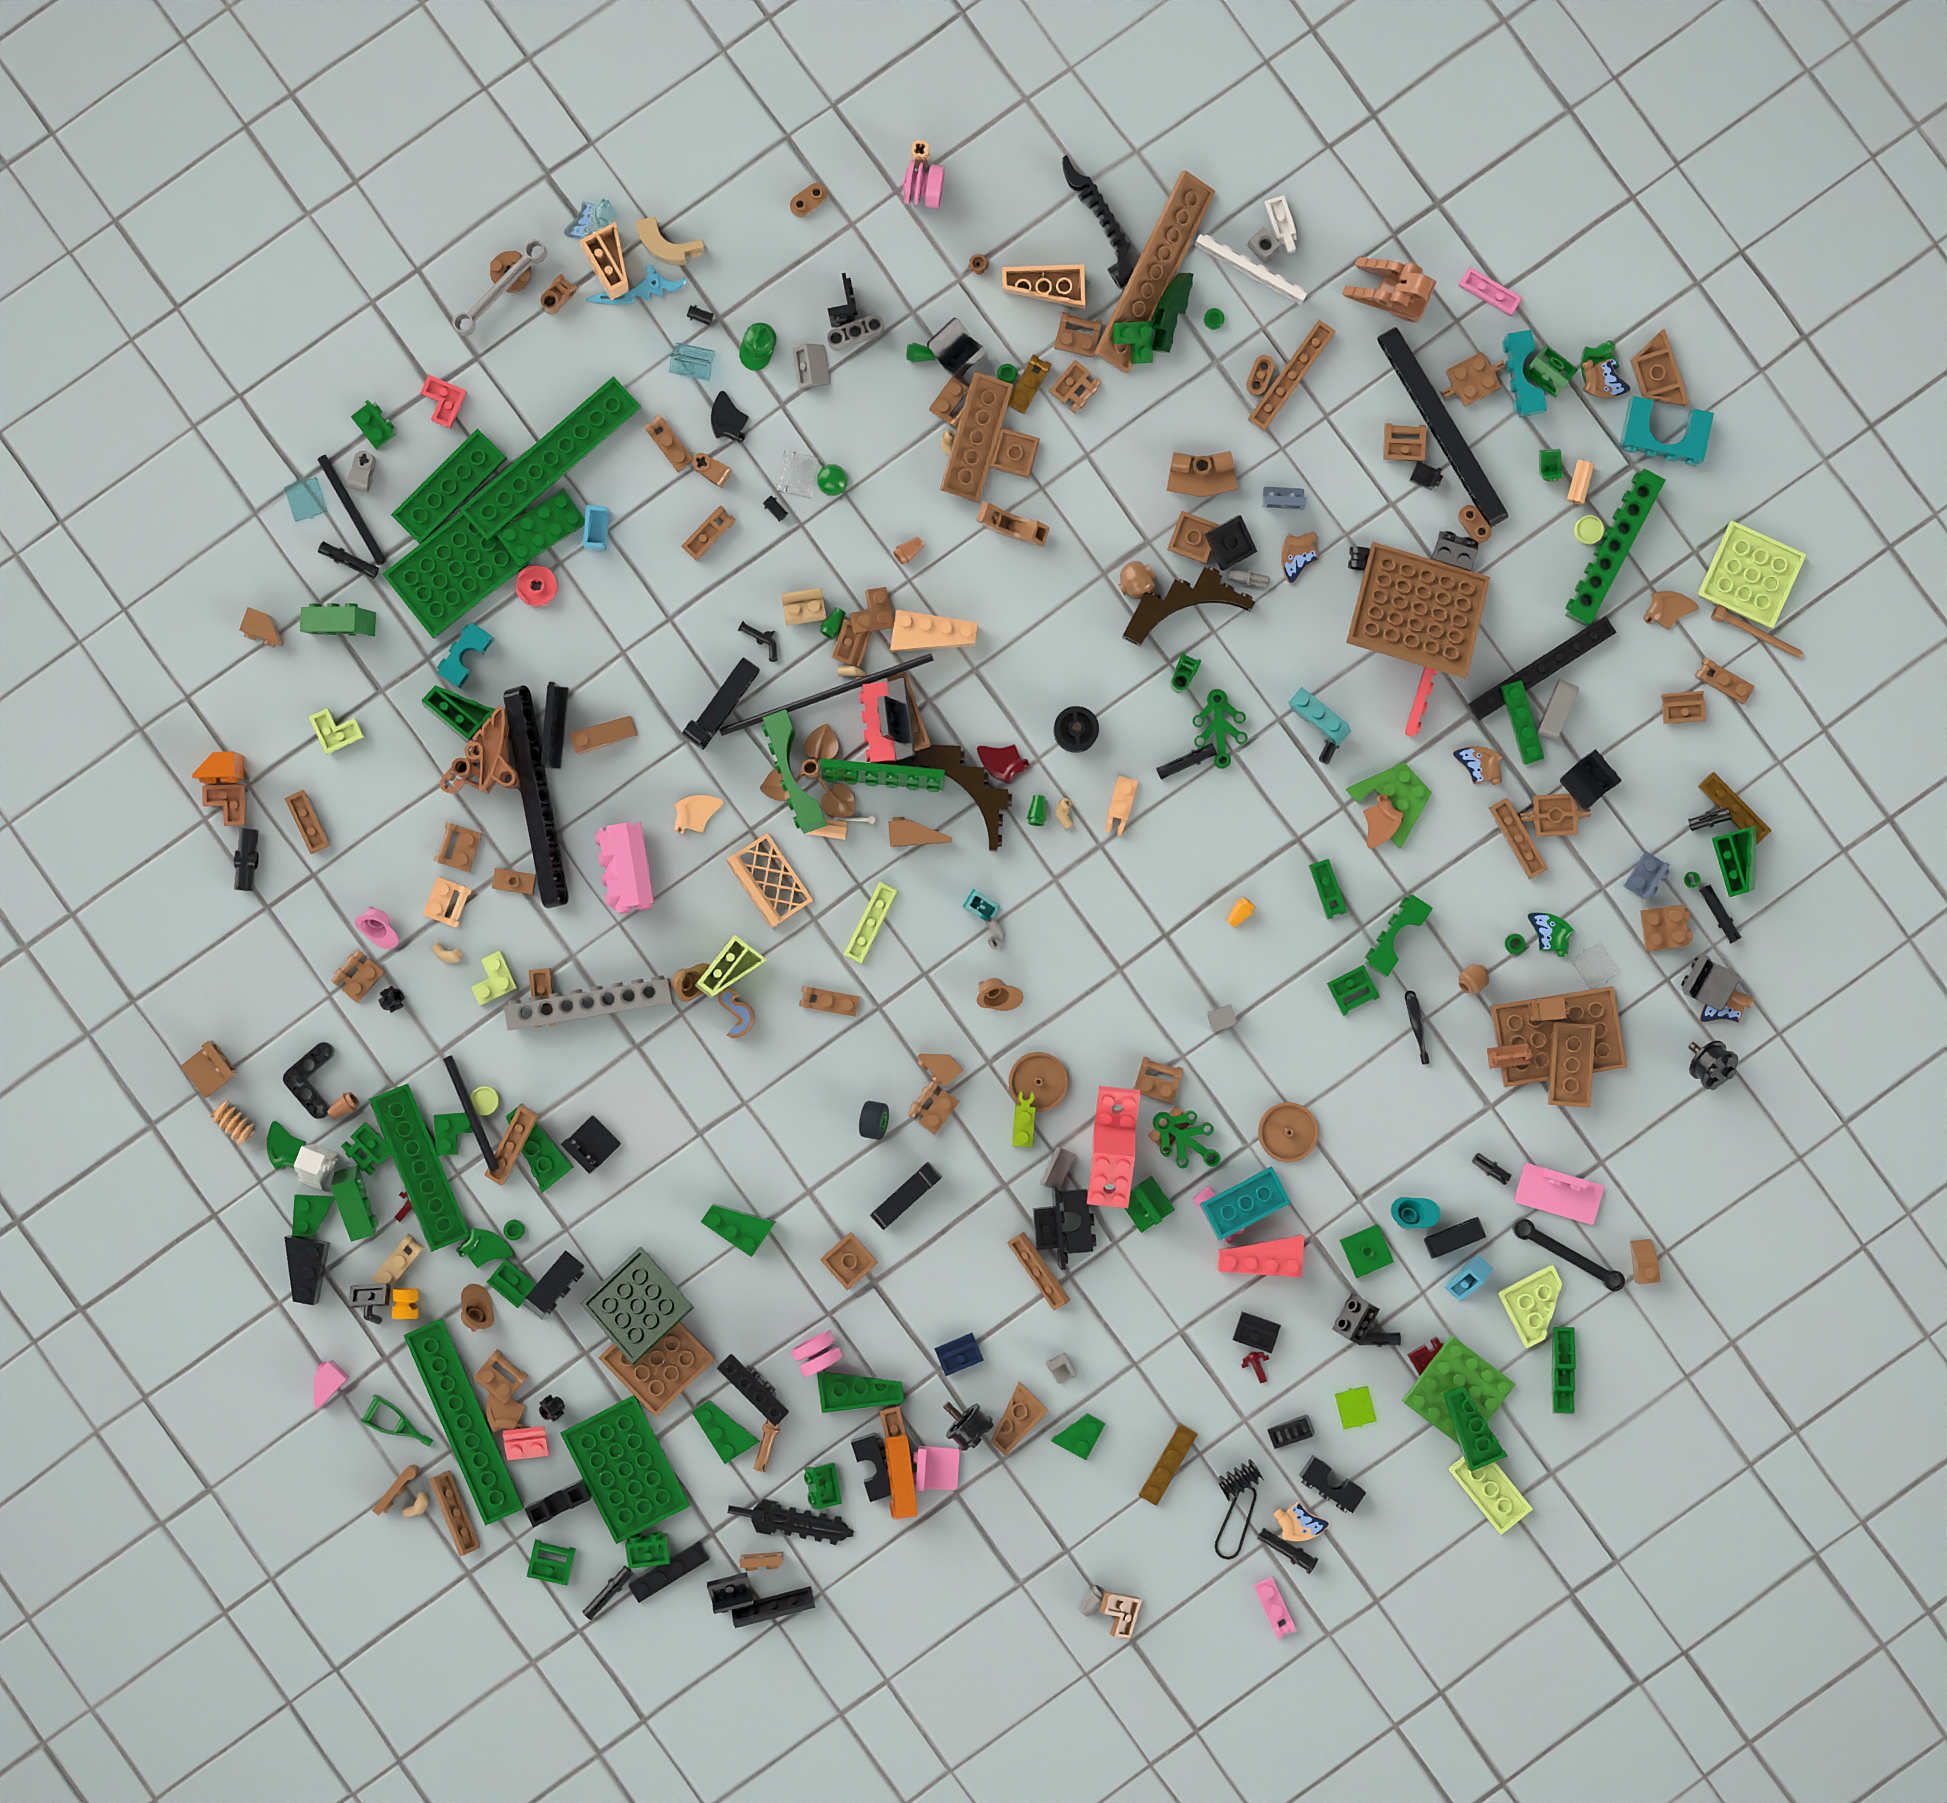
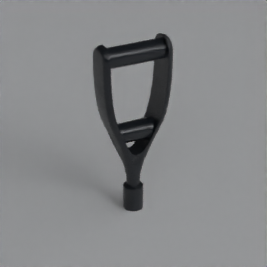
M1409 990L1405 993L1406 1006L1410 1023L1420 1048L1421 1063L1425 1065L1429 1064L1430 1061L1425 1049L1423 1020L1414 991Z

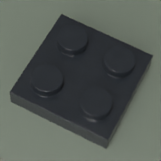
M1241 515L1231 518L1204 534L1221 571L1258 552Z

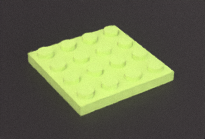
M1730 521L1696 596L1716 605L1720 604L1733 613L1766 628L1773 629L1807 554L1739 523Z

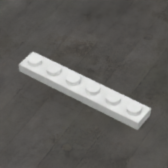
M1200 234L1197 238L1195 247L1297 304L1302 305L1307 295L1302 287L1296 284L1292 286L1281 275L1276 274L1275 276L1269 273L1265 266L1260 264L1257 266L1251 263V259L1247 256H1239L1233 253V249L1229 246H1221L1215 243V239L1209 235L1203 236Z

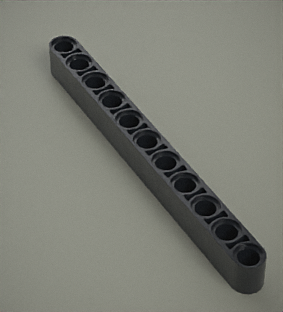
M1393 327L1378 336L1377 341L1475 507L1479 510L1490 528L1507 519L1509 516L1504 505L1398 328Z
M522 685L506 690L503 698L541 902L545 908L550 909L567 904L569 895L545 766L541 764L542 750L531 692L527 686Z

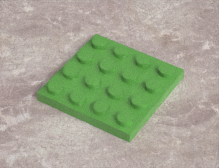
M1451 1335L1402 1399V1402L1459 1444L1443 1393L1458 1386H1463L1477 1406L1480 1415L1488 1422L1516 1384Z

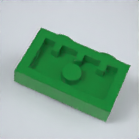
M367 400L365 401L366 405L354 413L351 418L374 448L378 450L396 436L393 432L395 427L388 418L383 419L380 415L383 411L376 402L372 404Z
M831 1462L815 1467H805L804 1481L808 1485L809 1493L807 1498L811 1507L823 1509L842 1504L835 1463Z
M654 1532L650 1536L636 1534L626 1540L625 1548L628 1569L670 1564L668 1533Z

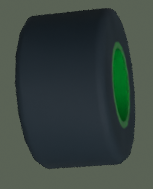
M875 1101L865 1102L859 1119V1133L862 1137L881 1140L884 1137L889 1120L888 1105Z

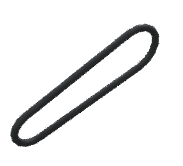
M1252 1487L1251 1489L1254 1493L1253 1501L1249 1510V1514L1238 1546V1550L1234 1555L1229 1557L1223 1556L1218 1551L1217 1546L1238 1496L1234 1497L1230 1509L1223 1522V1525L1219 1531L1214 1547L1215 1552L1218 1554L1219 1557L1223 1559H1233L1236 1556H1238L1241 1550L1244 1537L1248 1528V1524L1252 1515V1511L1255 1505V1501L1257 1498V1493L1254 1487Z

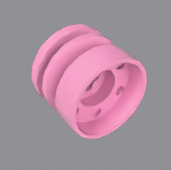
M910 161L903 182L904 204L909 205L911 196H915L914 206H918L920 198L924 197L925 207L939 209L945 166L931 164L928 173L924 172L923 162H920L918 171H915L916 163L915 161Z

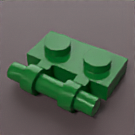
M364 1122L350 1136L355 1142L353 1146L347 1141L341 1145V1148L346 1152L345 1154L352 1158L359 1165L358 1168L361 1171H365L369 1176L375 1172V1169L370 1165L373 1161L380 1166L391 1155L385 1140L367 1122ZM360 1148L368 1155L366 1159L357 1152Z

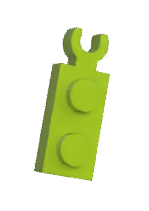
M1020 1090L1018 1098L1021 1104H1015L1012 1146L1032 1148L1036 1106H1032L1030 1103L1034 1100V1092L1031 1091L1030 1098L1025 1099L1023 1097V1090Z

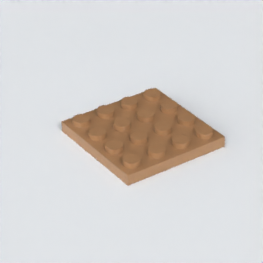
M681 1322L671 1329L635 1365L629 1362L614 1343L599 1357L605 1366L655 1417L716 1359Z

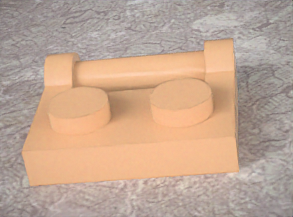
M437 877L423 915L458 928L460 914L472 889ZM457 890L460 894L451 918L445 917L454 893Z

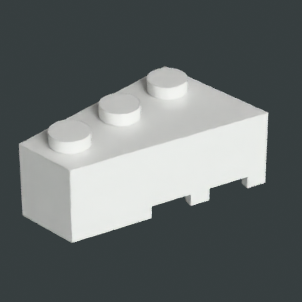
M317 1144L301 1146L294 1163L295 1171L298 1173V1178H300L299 1182L323 1191L331 1169L334 1170L338 1163V1158H336L338 1153Z

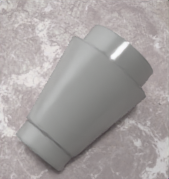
M1095 1585L1088 1591L1079 1607V1610L1088 1617L1101 1606L1105 1593L1102 1587Z

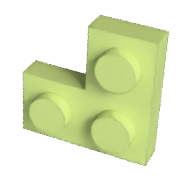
M328 708L309 716L327 755L364 738L355 718L337 726Z
M501 951L481 959L489 979L471 987L479 1006L518 988Z

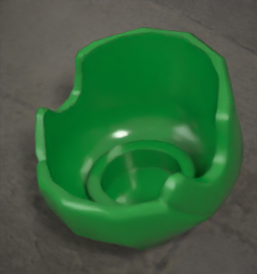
M828 464L822 467L817 475L818 487L828 496L839 495L846 489L848 484L845 470L836 464Z

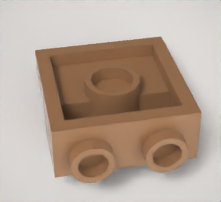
M1684 905L1640 911L1645 951L1690 946L1689 941L1693 940L1692 930L1687 929L1686 922L1690 920L1688 908L1685 909Z

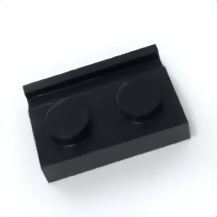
M1241 1311L1232 1340L1272 1354L1281 1324Z

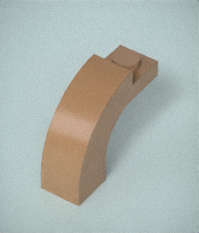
M984 501L976 521L983 524V527L1021 542L1044 547L1050 527L1037 520L1013 515Z

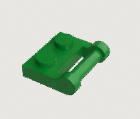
M1364 965L1326 983L1343 1016L1349 1014L1348 1011L1372 999L1380 998ZM1367 986L1369 992L1344 1004L1343 998Z
M535 1539L526 1577L567 1586L576 1548L569 1547L568 1549L542 1543V1540ZM539 1551L566 1556V1562L539 1557Z

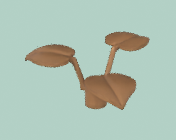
M824 724L815 729L806 739L804 744L805 754L813 759L806 760L802 764V771L799 772L798 777L794 780L797 783L802 776L808 779L816 778L828 792L821 799L823 811L831 817H849L855 811V799L852 791L841 783H836L830 790L819 775L820 769L817 764L819 759H832L836 756L839 749L837 738L829 724ZM776 769L772 770L760 786V790L769 798L777 801H787L790 798L788 791L784 792L780 780L784 779L782 773L778 774Z

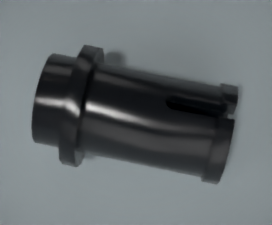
M690 305L687 313L690 321L694 319L710 326L714 313L697 308V305Z
M771 495L763 502L764 509H768L780 522L789 513L776 501L777 498Z

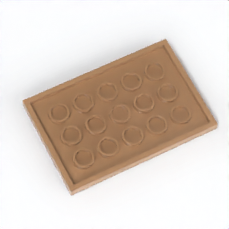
M1613 986L1535 998L1564 997L1569 1006V1013L1566 1014L1565 1019L1530 1021L1528 1000L1490 1006L1497 1047L1528 1043L1529 1050L1532 1053V1058H1530L1531 1064L1500 1067L1503 1086L1510 1087L1549 1080L1553 1022L1596 1025L1593 1073L1627 1068Z

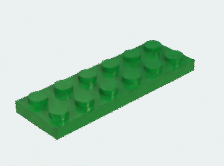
M477 428L391 516L421 544L507 457Z
M823 758L820 761L821 778L830 783L845 781L847 784L855 785L858 782L872 787L879 784L886 785L888 788L906 787L909 790L922 788L927 789L929 792H939V790L944 789L945 770Z

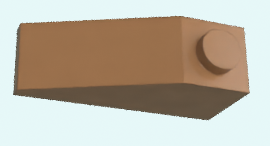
M631 716L570 733L575 752L578 755L637 736Z
M893 817V821H888L890 847L952 843L951 837L913 821L905 820V817Z

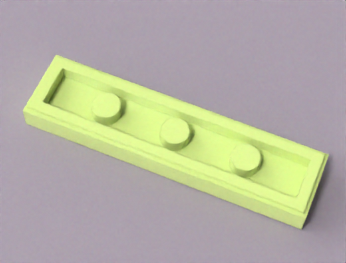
M879 881L846 948L844 956L861 964L863 963L898 890Z

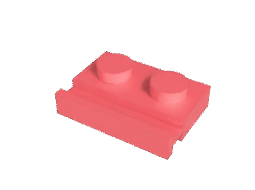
M544 1426L503 1431L507 1461L549 1456Z

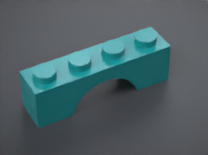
M1532 329L1509 333L1502 341V348L1504 353L1507 352L1508 357L1506 369L1508 373H1511L1512 378L1510 380V390L1515 394L1514 410L1516 413L1518 412L1519 418L1543 414L1547 410L1543 389L1529 384L1523 374L1524 360L1535 350Z

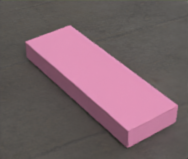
M1469 267L1459 284V287L1509 316L1513 315L1522 299L1521 296Z

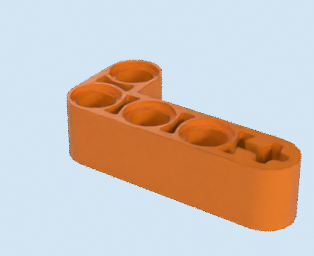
M907 1436L885 1438V1450L892 1500H890L891 1517L895 1520L917 1517V1504Z

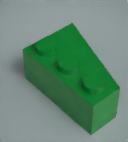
M436 685L421 700L423 706L467 743L470 740L473 741V736L479 729H482L483 724L488 718H491L492 713L496 710Z
M359 1165L334 1172L330 1185L351 1242L375 1235L376 1228L378 1227V1220L376 1215L372 1213L371 1201L367 1196L362 1175L358 1168Z

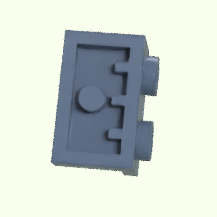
M1263 488L1262 507L1303 510L1306 506L1304 489Z
M1646 851L1623 886L1642 899L1652 898L1658 890V887H1656L1660 880L1663 881L1668 875L1670 864L1662 862Z

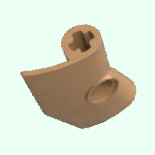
M1231 451L1209 456H1193L1173 452L1167 491L1206 497L1238 489ZM1199 462H1205L1208 468L1205 471H1200L1196 465Z

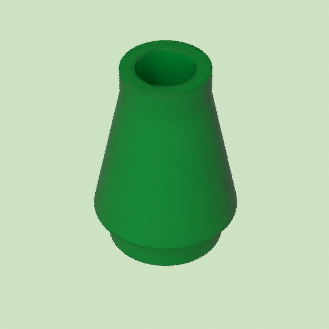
M914 342L907 345L906 360L911 361V363L936 360V357L927 346Z
M835 607L834 611L820 625V633L830 639L838 636L846 613L842 609Z
M1033 795L1026 818L1029 825L1044 826V822L1047 821L1045 796Z

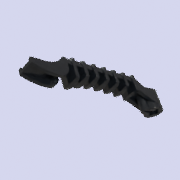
M1065 155L1062 157V167L1069 187L1074 191H1082L1088 187L1087 190L1078 195V199L1082 202L1092 195L1093 199L1086 203L1087 207L1090 210L1098 205L1099 208L1093 212L1095 217L1098 218L1103 214L1105 218L1099 221V224L1102 228L1107 224L1110 226L1109 229L1104 231L1107 238L1112 234L1115 235L1110 244L1112 247L1117 246L1118 248L1115 251L1117 263L1109 267L1107 271L1116 286L1122 289L1127 285L1134 271L1126 259L1127 251L1130 250L1131 244L1127 243L1125 234L1120 231V225L1115 222L1114 215L1110 213L1108 204H1105L1102 194L1098 192L1097 185L1092 182L1090 177L1079 174L1072 166L1068 156Z

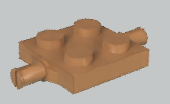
M1483 352L1446 370L1445 373L1450 380L1451 387L1441 391V396H1443V399H1446L1455 394L1461 400L1463 406L1467 407L1501 389L1502 386L1496 377V373L1505 369L1506 364L1502 360L1492 366L1487 361Z
M1571 794L1532 796V813H1520V817H1526L1520 818L1521 822L1533 821L1535 837L1577 835L1579 818L1591 817L1590 809L1578 810L1576 801Z

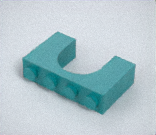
M1633 396L1629 400L1619 447L1625 448L1624 451L1629 453L1644 452V455L1648 457L1662 456L1665 457V460L1676 462L1677 460L1685 461V464L1689 466H1697V464L1704 461L1714 413L1698 409L1690 411L1683 439L1679 443L1668 445L1657 441L1649 428L1654 400Z

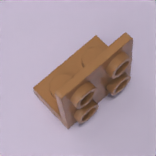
M214 1041L205 1042L201 1046L203 1049L181 1065L183 1071L205 1098L209 1097L238 1074V1071Z

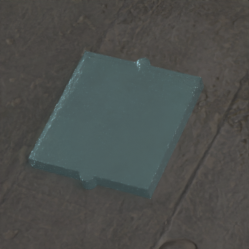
M317 477L305 481L299 480L296 484L284 487L295 522L309 517L312 519L315 515L328 511Z

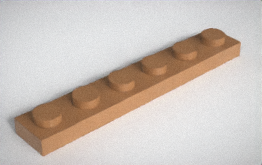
M1318 320L1248 418L1249 422L1262 431L1266 430L1336 332L1321 320Z

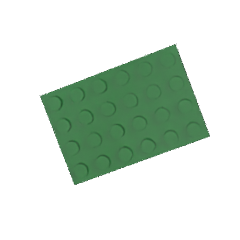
M460 512L382 575L434 639L529 565L530 562L518 568L496 535L487 542Z
M635 1395L560 1432L616 1544L691 1506Z

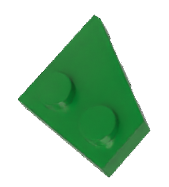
M295 1194L292 1236L314 1237L321 1222L325 1219L330 1206L335 1201L334 1196Z
M1087 1413L1057 1436L1055 1435L1051 1442L1087 1460L1106 1423Z

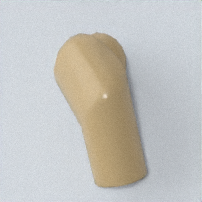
M952 430L946 431L942 435L941 449L948 457L955 438V433Z
M838 666V676L856 677L855 680L867 676L866 672L855 666Z
M1068 798L1061 799L1058 802L1055 812L1057 819L1065 830L1073 825V822L1068 817L1069 809L1072 805L1071 800Z
M440 942L431 948L444 963H457L463 956L459 949L446 951Z
M418 1493L414 1505L403 1508L405 1518L425 1512L429 1504L427 1493Z

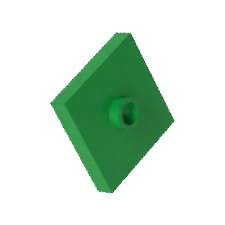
M1378 1224L1339 1240L1356 1279L1394 1263Z

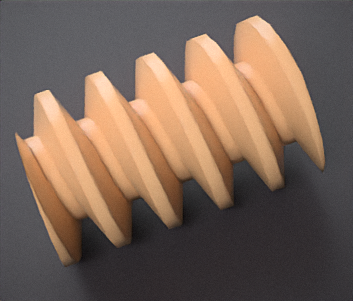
M228 1100L221 1104L211 1114L210 1118L214 1116L213 1122H220L219 1128H226L225 1134L229 1135L232 1133L231 1139H238L237 1145L241 1146L254 1134L255 1130H252L254 1123L246 1125L248 1118L246 1117L241 1120L242 1112L234 1114L236 1106L228 1108L230 1103Z

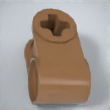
M559 274L541 296L540 301L543 310L548 314H556L573 297L578 287L571 285L564 279V275ZM549 299L556 300L553 306H546V302Z
M705 453L696 454L692 460L695 471L720 488L723 487L733 471L725 464L716 461ZM705 459L706 467L701 466L699 468L698 460L703 461Z

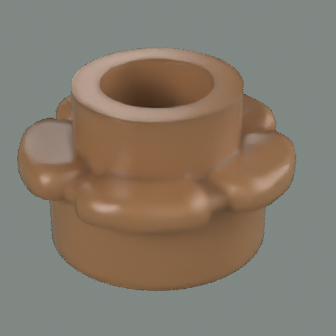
M973 255L969 259L970 264L968 267L971 272L983 274L984 270L988 269L989 264L984 255Z

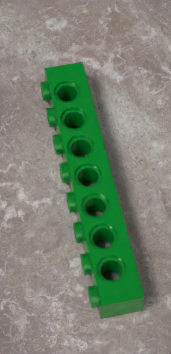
M1645 468L1640 473H1635L1631 480L1633 484L1631 490H1626L1621 500L1624 502L1621 509H1616L1612 517L1614 519L1612 526H1608L1602 536L1605 538L1604 542L1596 547L1593 553L1596 556L1593 563L1589 562L1586 566L1584 580L1578 582L1574 590L1577 592L1574 599L1570 598L1565 607L1568 610L1565 616L1586 627L1591 625L1666 479ZM1638 488L1645 490L1646 497L1638 495ZM1629 506L1636 508L1637 514L1635 516L1628 512ZM1619 524H1624L1627 527L1626 534L1619 531ZM1610 542H1614L1617 544V552H1614L1609 548ZM1601 560L1607 561L1609 565L1608 570L1600 567ZM1591 578H1596L1599 581L1598 588H1594L1591 585ZM1582 596L1589 598V606L1581 603Z

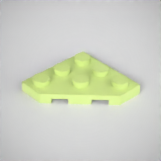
M1552 1264L1497 1292L1526 1349L1545 1339L1547 1328L1556 1306V1300L1563 1284Z

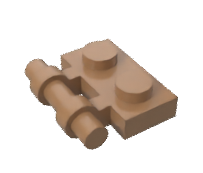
M1074 360L1049 389V393L1064 405L1069 399L1072 400L1074 403L1069 409L1075 414L1086 405L1085 402L1091 394L1094 395L1097 392V387L1101 384V381L1095 377L1090 383L1087 377L1091 372L1077 360ZM1082 385L1085 390L1080 396H1077L1075 392Z
M359 949L347 958L348 961L341 969L338 968L335 972L336 975L331 980L335 985H338L342 980L345 981L347 984L341 990L356 1003L362 1000L385 973L383 969L369 958L363 964L360 959L364 953ZM356 966L359 970L351 978L348 972Z
M931 1081L927 1087L925 1086L922 1089L923 1093L916 1102L913 1101L910 1105L912 1108L907 1114L913 1119L918 1112L922 1114L923 1117L918 1123L933 1134H936L960 1101L944 1089L939 1095L935 1094L934 1090L938 1085ZM930 1097L934 1102L926 1110L923 1108V1105Z

